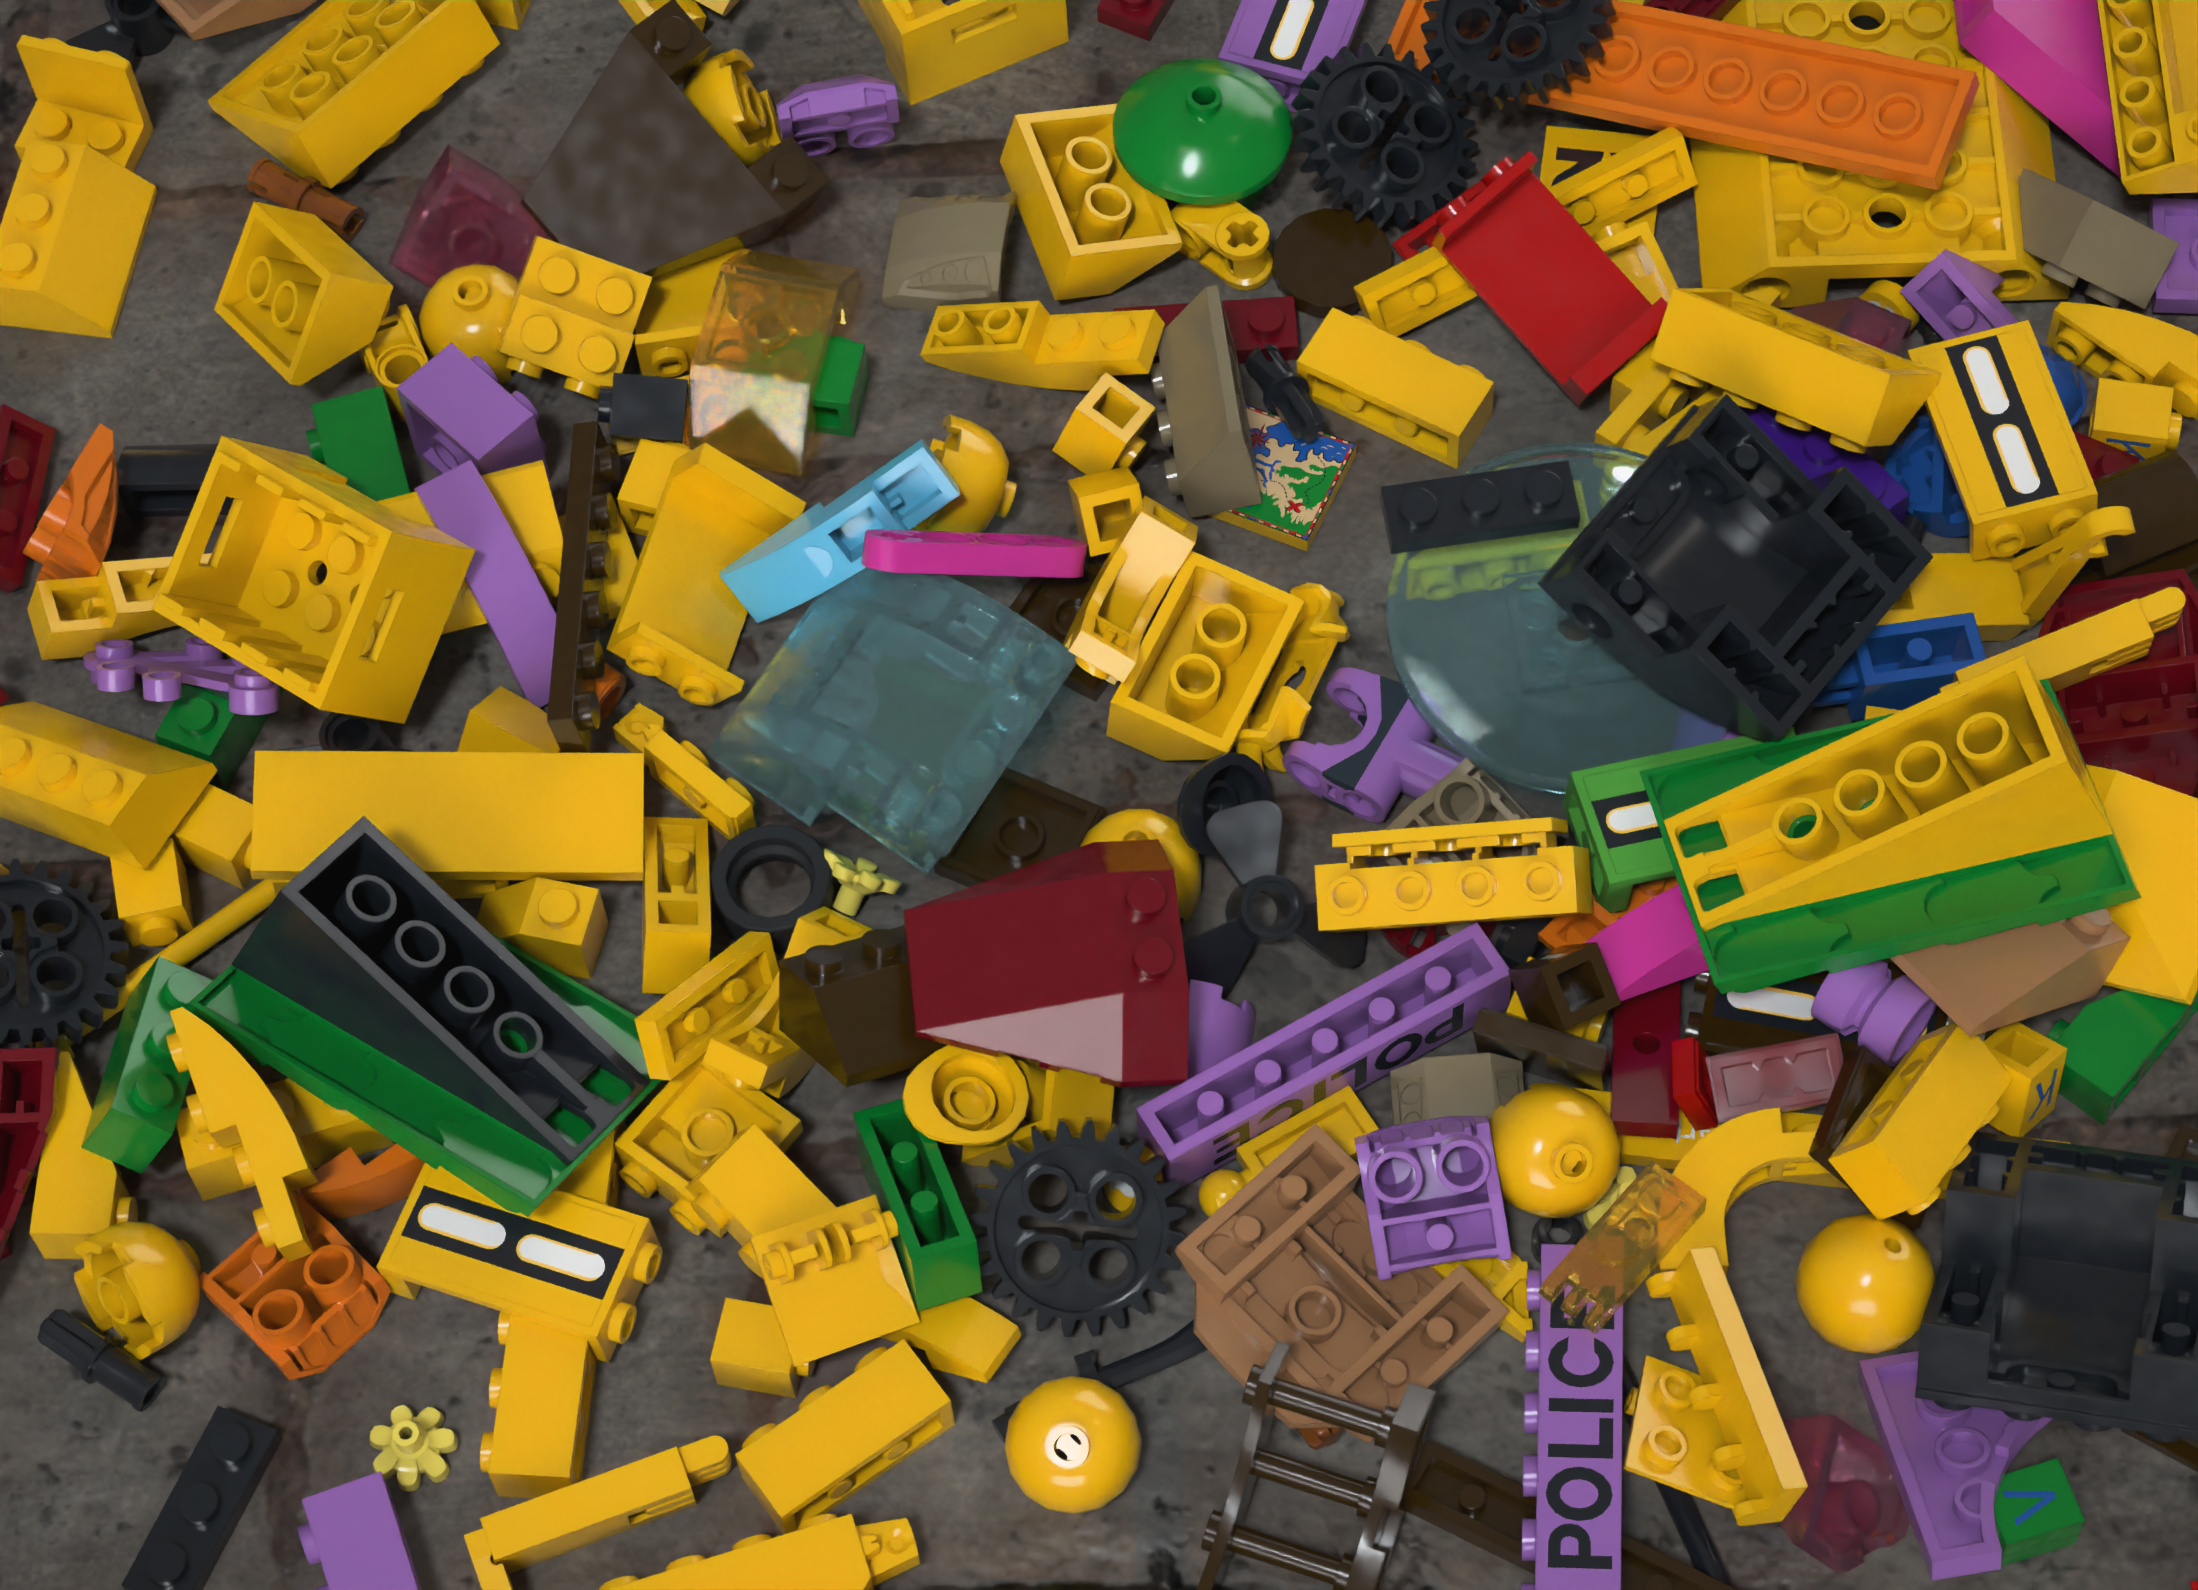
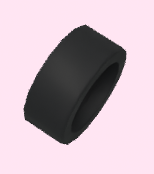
M769 824L747 829L727 842L715 858L710 877L718 921L730 938L737 941L749 931L770 933L775 954L787 951L799 917L823 906L833 910L832 905L836 899L830 865L824 857L823 849L813 837L795 827ZM772 861L789 862L796 864L806 871L811 883L809 896L801 906L788 914L774 917L752 915L743 910L736 900L735 889L738 881L744 873L759 864Z

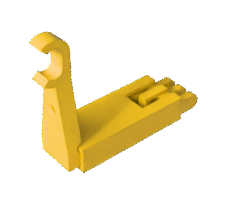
M2110 506L2091 511L2062 535L2014 558L2013 554L2007 557L1993 556L1973 561L1970 553H1930L1933 558L1876 626L1974 613L1981 641H2011L2021 631L2030 630L2044 617L2089 558L2108 555L2104 537L2111 535L2125 536L2135 533L2130 508Z
M2168 587L2141 599L2136 598L1955 671L1953 683L1939 688V693L2021 655L2025 656L2039 680L2048 679L2055 692L2148 655V648L2151 647L2154 633L2172 627L2178 622L2185 605V595L2179 588Z
M713 1435L679 1448L676 1446L480 1518L483 1528L465 1534L464 1538L482 1590H514L509 1577L510 1573L696 1506L691 1487L724 1476L732 1467V1459L727 1442L724 1438Z

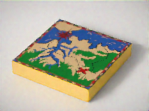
M1245 404L1262 503L1208 514V516L1308 552L1356 457V444L1322 431L1317 433L1315 441L1306 443L1302 438H1294L1278 415Z

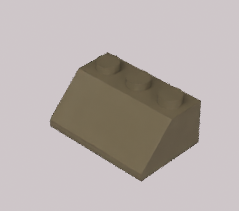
M1218 285L1208 286L1163 330L1158 344L1160 362L1153 363L1150 368L1156 399L1166 398L1167 410L1157 412V419L1164 448L1173 446L1175 458L1164 460L1169 490L1172 497L1183 495L1189 518L1262 503L1239 359Z

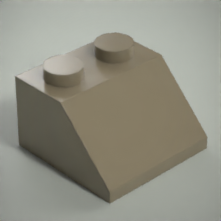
M2023 168L2018 178L2023 248L2025 251L2046 261L2040 272L2074 288L2080 277L2089 282L2084 294L2113 308H2118L2123 298L2145 309L2179 243L2083 194Z

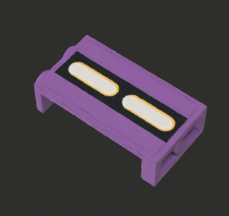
M1241 0L1218 60L1239 64L1261 75L1281 94L1289 111L1296 113L1297 111L1291 106V103L1301 91L1299 86L1310 71L1314 70L1326 55L1333 59L1342 47L1346 46L1349 49L1368 0Z

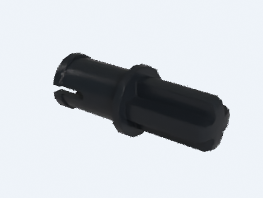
M1264 345L1265 351L1272 362L1267 361L1259 347L1255 348L1248 355L1245 368L1262 390L1263 403L1266 409L1272 414L1279 415L1294 438H1302L1306 443L1315 441L1317 433L1325 429L1326 421L1309 396L1310 387L1307 380L1301 374L1292 371L1285 361L1282 352L1275 345Z
M63 1309L54 1310L42 1322L37 1337L39 1342L81 1370V1379L86 1383L92 1384L97 1381L130 1403L138 1412L146 1410L160 1394L165 1383V1376L153 1371L120 1348L121 1341L114 1335L106 1338Z

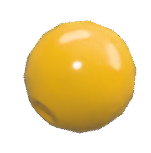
M1855 1214L1835 1219L1806 1243L1794 1282L1797 1300L1803 1316L1811 1329L1826 1343L1847 1352L1877 1354L1898 1348L1920 1330L1921 1321L1936 1277L1928 1250L1921 1239L1906 1225L1890 1217L1880 1221L1873 1214Z

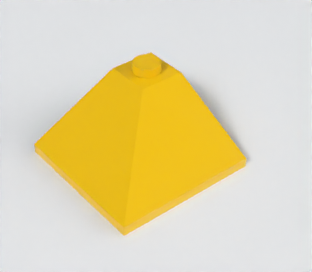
M2086 765L2142 897L2105 908L2111 915V919L2131 938L2103 985L2191 1005L2198 990V799L2118 770Z

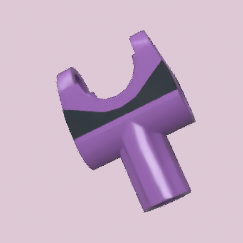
M1348 667L1340 668L1334 672L1326 686V691L1333 702L1350 713L1349 717L1361 726L1362 731L1356 738L1344 744L1328 745L1317 742L1314 745L1306 741L1292 742L1284 754L1282 762L1289 775L1296 782L1330 805L1368 822L1379 823L1384 821L1400 792L1417 799L1442 780L1465 758L1430 743L1444 719L1443 711L1433 700L1392 679Z

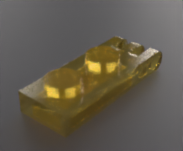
M1651 1161L1542 1283L1539 1295L1547 1301L1553 1302L1568 1285L1573 1287L1562 1302L1560 1309L1571 1318H1574L1590 1300L1594 1302L1595 1305L1585 1316L1582 1325L1596 1334L1705 1212L1707 1198Z

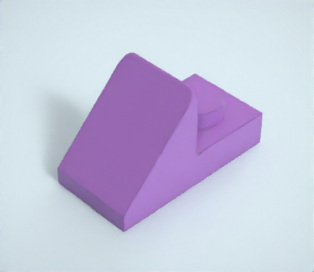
M1947 249L1942 251L1900 290L1945 341L2019 322L1992 293L2005 280L1999 274Z

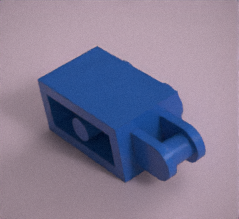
M1974 613L1875 626L1811 702L1810 706L1821 707L1846 703L1850 720L1853 721L1864 719L1866 706L1904 710L1937 695L1939 688L1953 683L1955 671L1987 659Z

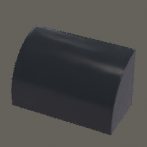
M218 444L125 446L120 454L117 474L119 481L118 493L128 517L190 516ZM226 496L219 515H228L234 498Z

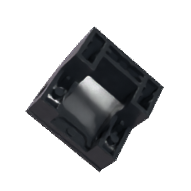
M1725 394L1698 407L1693 405L1686 411L1537 584L1603 649L1663 695L1722 727L1753 738L1775 742L1780 740L1930 562L1933 556L1846 466L1809 479L1753 420Z
M1976 1131L1968 1142L1971 1147L1970 1153L1959 1165L1954 1167L1946 1190L1942 1260L1921 1321L1915 1398L1933 1400L1936 1405L1948 1410H1966L1972 1406L2000 1410L2008 1417L2020 1421H2033L2041 1417L2073 1421L2077 1427L2093 1432L2106 1431L2112 1427L2144 1432L2147 1437L2160 1442H2176L2183 1438L2198 1440V1161Z

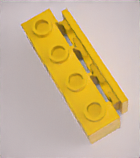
M1553 817L1332 834V847L1346 849L1347 863L1314 865L1319 931L1351 932L1593 914L1589 848L1578 846L1557 847L1556 834H1568V821ZM1540 843V848H1537V855L1496 858L1492 852V847L1526 846ZM1475 848V853H1472V860L1432 863V860H1429L1428 852L1460 851ZM1411 853V858H1407L1408 865L1369 868V865H1365V857L1395 856Z

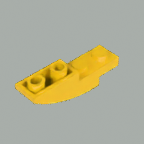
M1772 287L1743 294L1779 308L1781 293ZM1657 337L1633 356L1612 377L1609 411L1612 414L1596 430L1592 465L1604 471L1607 462L1654 430L1664 418L1668 420L1681 411L1688 398L1695 401L1715 387V385L1705 382L1704 387H1694L1670 378L1668 374L1671 367L1650 359Z
M1039 300L937 306L920 356L927 363L952 371L1014 385L1045 389L1090 391L1105 372L1111 376L1149 374L1165 323L1155 309L1050 315Z
M2060 302L2054 309L2046 344L2052 347L2057 354L2063 356L2067 361L2080 366L2097 379L2100 377L2173 387L2172 408L2183 416L2192 417L2198 421V335L2159 319L2095 304Z
M183 1007L169 1011L176 1032L166 1035V1040L178 1072L182 1073L187 1070L190 1072L196 1093L186 1096V1100L195 1127L199 1134L209 1131L222 1149L242 1142L241 1146L232 1148V1152L244 1185L256 1184L263 1207L253 1210V1216L264 1246L269 1248L276 1245L279 1252L288 1262L314 1253L293 1191L318 1183L319 1181L307 1151L289 1117L258 1073L218 1032Z

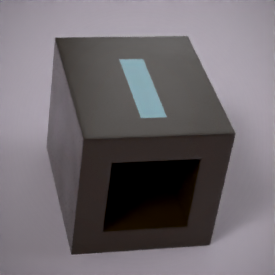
M1597 942L1563 945L1508 970L1527 1020L1558 1031L1566 1030L1621 1005Z

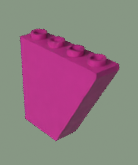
M1954 0L1959 44L2121 178L2097 0Z

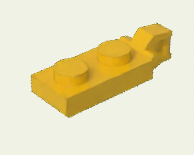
M638 703L634 706V709L612 727L615 739L631 753H644V763L649 767L650 774L656 781L702 819H708V824L727 840L733 839L749 828L757 827L752 808L755 802L747 789L734 778L728 777L724 781L710 770L708 760L692 743L683 740L679 744L667 734L663 716Z

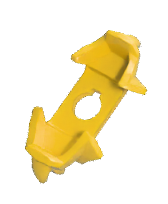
M1305 583L1290 590V594L1305 600L1304 607L1283 646V653L1255 712L1248 715L1234 743L1236 752L1245 754L1256 761L1263 772V764L1270 770L1279 773L1287 772L1282 762L1283 754L1280 751V742L1300 738L1312 708L1309 702L1337 642H1344L1350 637L1345 622L1339 616V607L1344 605V599L1338 593L1325 588L1322 584ZM1300 667H1305L1306 674L1304 680L1295 690L1289 686H1284L1286 681L1299 671Z

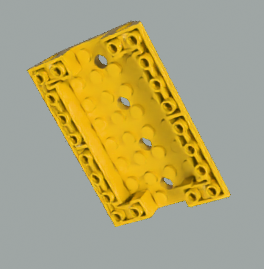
M1741 0L1719 20L1974 71L1977 74L1980 85L1939 190L1689 138L1690 159L1698 183L1693 186L1701 288H1728L1744 294L1772 287L1781 293L1779 308L1825 306L1829 279L1915 277L1942 251L1947 249L1999 274L2005 281L1992 292L1999 301L2069 298V286L2040 272L2046 261L2025 251L2023 248L2018 178L2023 168H2026L2056 182L2048 117L1959 44L1954 0ZM1858 16H1870L1875 18L1881 26L1872 30H1863L1853 25L1851 20ZM1878 212H1891L1897 215L1902 223L1896 227L1885 228L1875 224L1870 217Z

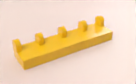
M1714 1247L1690 1249L1676 1271L1655 1274L1648 1278L1645 1284L1650 1297L1671 1298L1681 1325L1672 1328L1666 1333L1667 1342L1672 1351L1691 1350L1704 1384L1689 1392L1688 1397L1691 1405L1697 1411L1713 1409L1727 1445L1716 1449L1711 1454L1715 1468L1718 1471L1736 1469L1748 1500L1739 1503L1732 1510L1737 1525L1749 1526L1781 1522L1805 1492L1808 1485Z

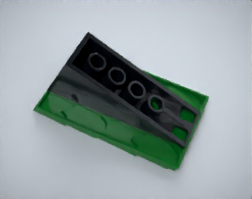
M365 816L358 820L279 891L232 964L185 1007L186 1010L210 1025L236 1050L263 1068L266 1064L270 1065L331 1107L349 1111L434 1169H437L439 1166L443 1167L504 1209L513 1213H522L526 1217H529L663 1081L650 1079L634 1021L638 1016L487 931Z

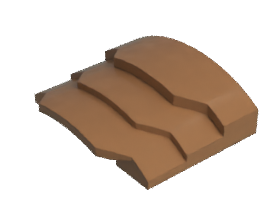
M1316 1123L1185 1238L1175 1249L1176 1255L1195 1282L1194 1333L1244 1388L1252 1366L1254 1364L1265 1366L1276 1342L1279 1341L1290 1345L1283 1380L1377 1410L1384 1411L1387 1405L1398 1409L1409 1383L1431 1389L1452 1368H1456L1501 1326L1509 1310L1462 1264L1456 1267L1445 1279H1442L1431 1267H1425L1393 1274L1391 1279L1378 1280L1366 1204L1353 1192L1361 1176L1359 1164ZM1279 1407L1275 1408L1274 1415L1290 1429L1338 1427ZM1345 1429L1368 1444L1375 1440L1373 1437Z

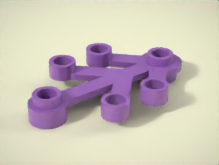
M199 637L186 639L185 650L149 652L134 649L133 642L130 640H102L95 643V651L88 652L83 656V666L85 669L90 670L91 683L96 684L97 689L101 691L121 692L134 689L135 683L141 681L142 675L143 698L149 701L163 702L180 699L182 697V683L228 692L229 711L235 714L264 715L274 713L281 708L280 686L232 657L229 660H224L221 650Z

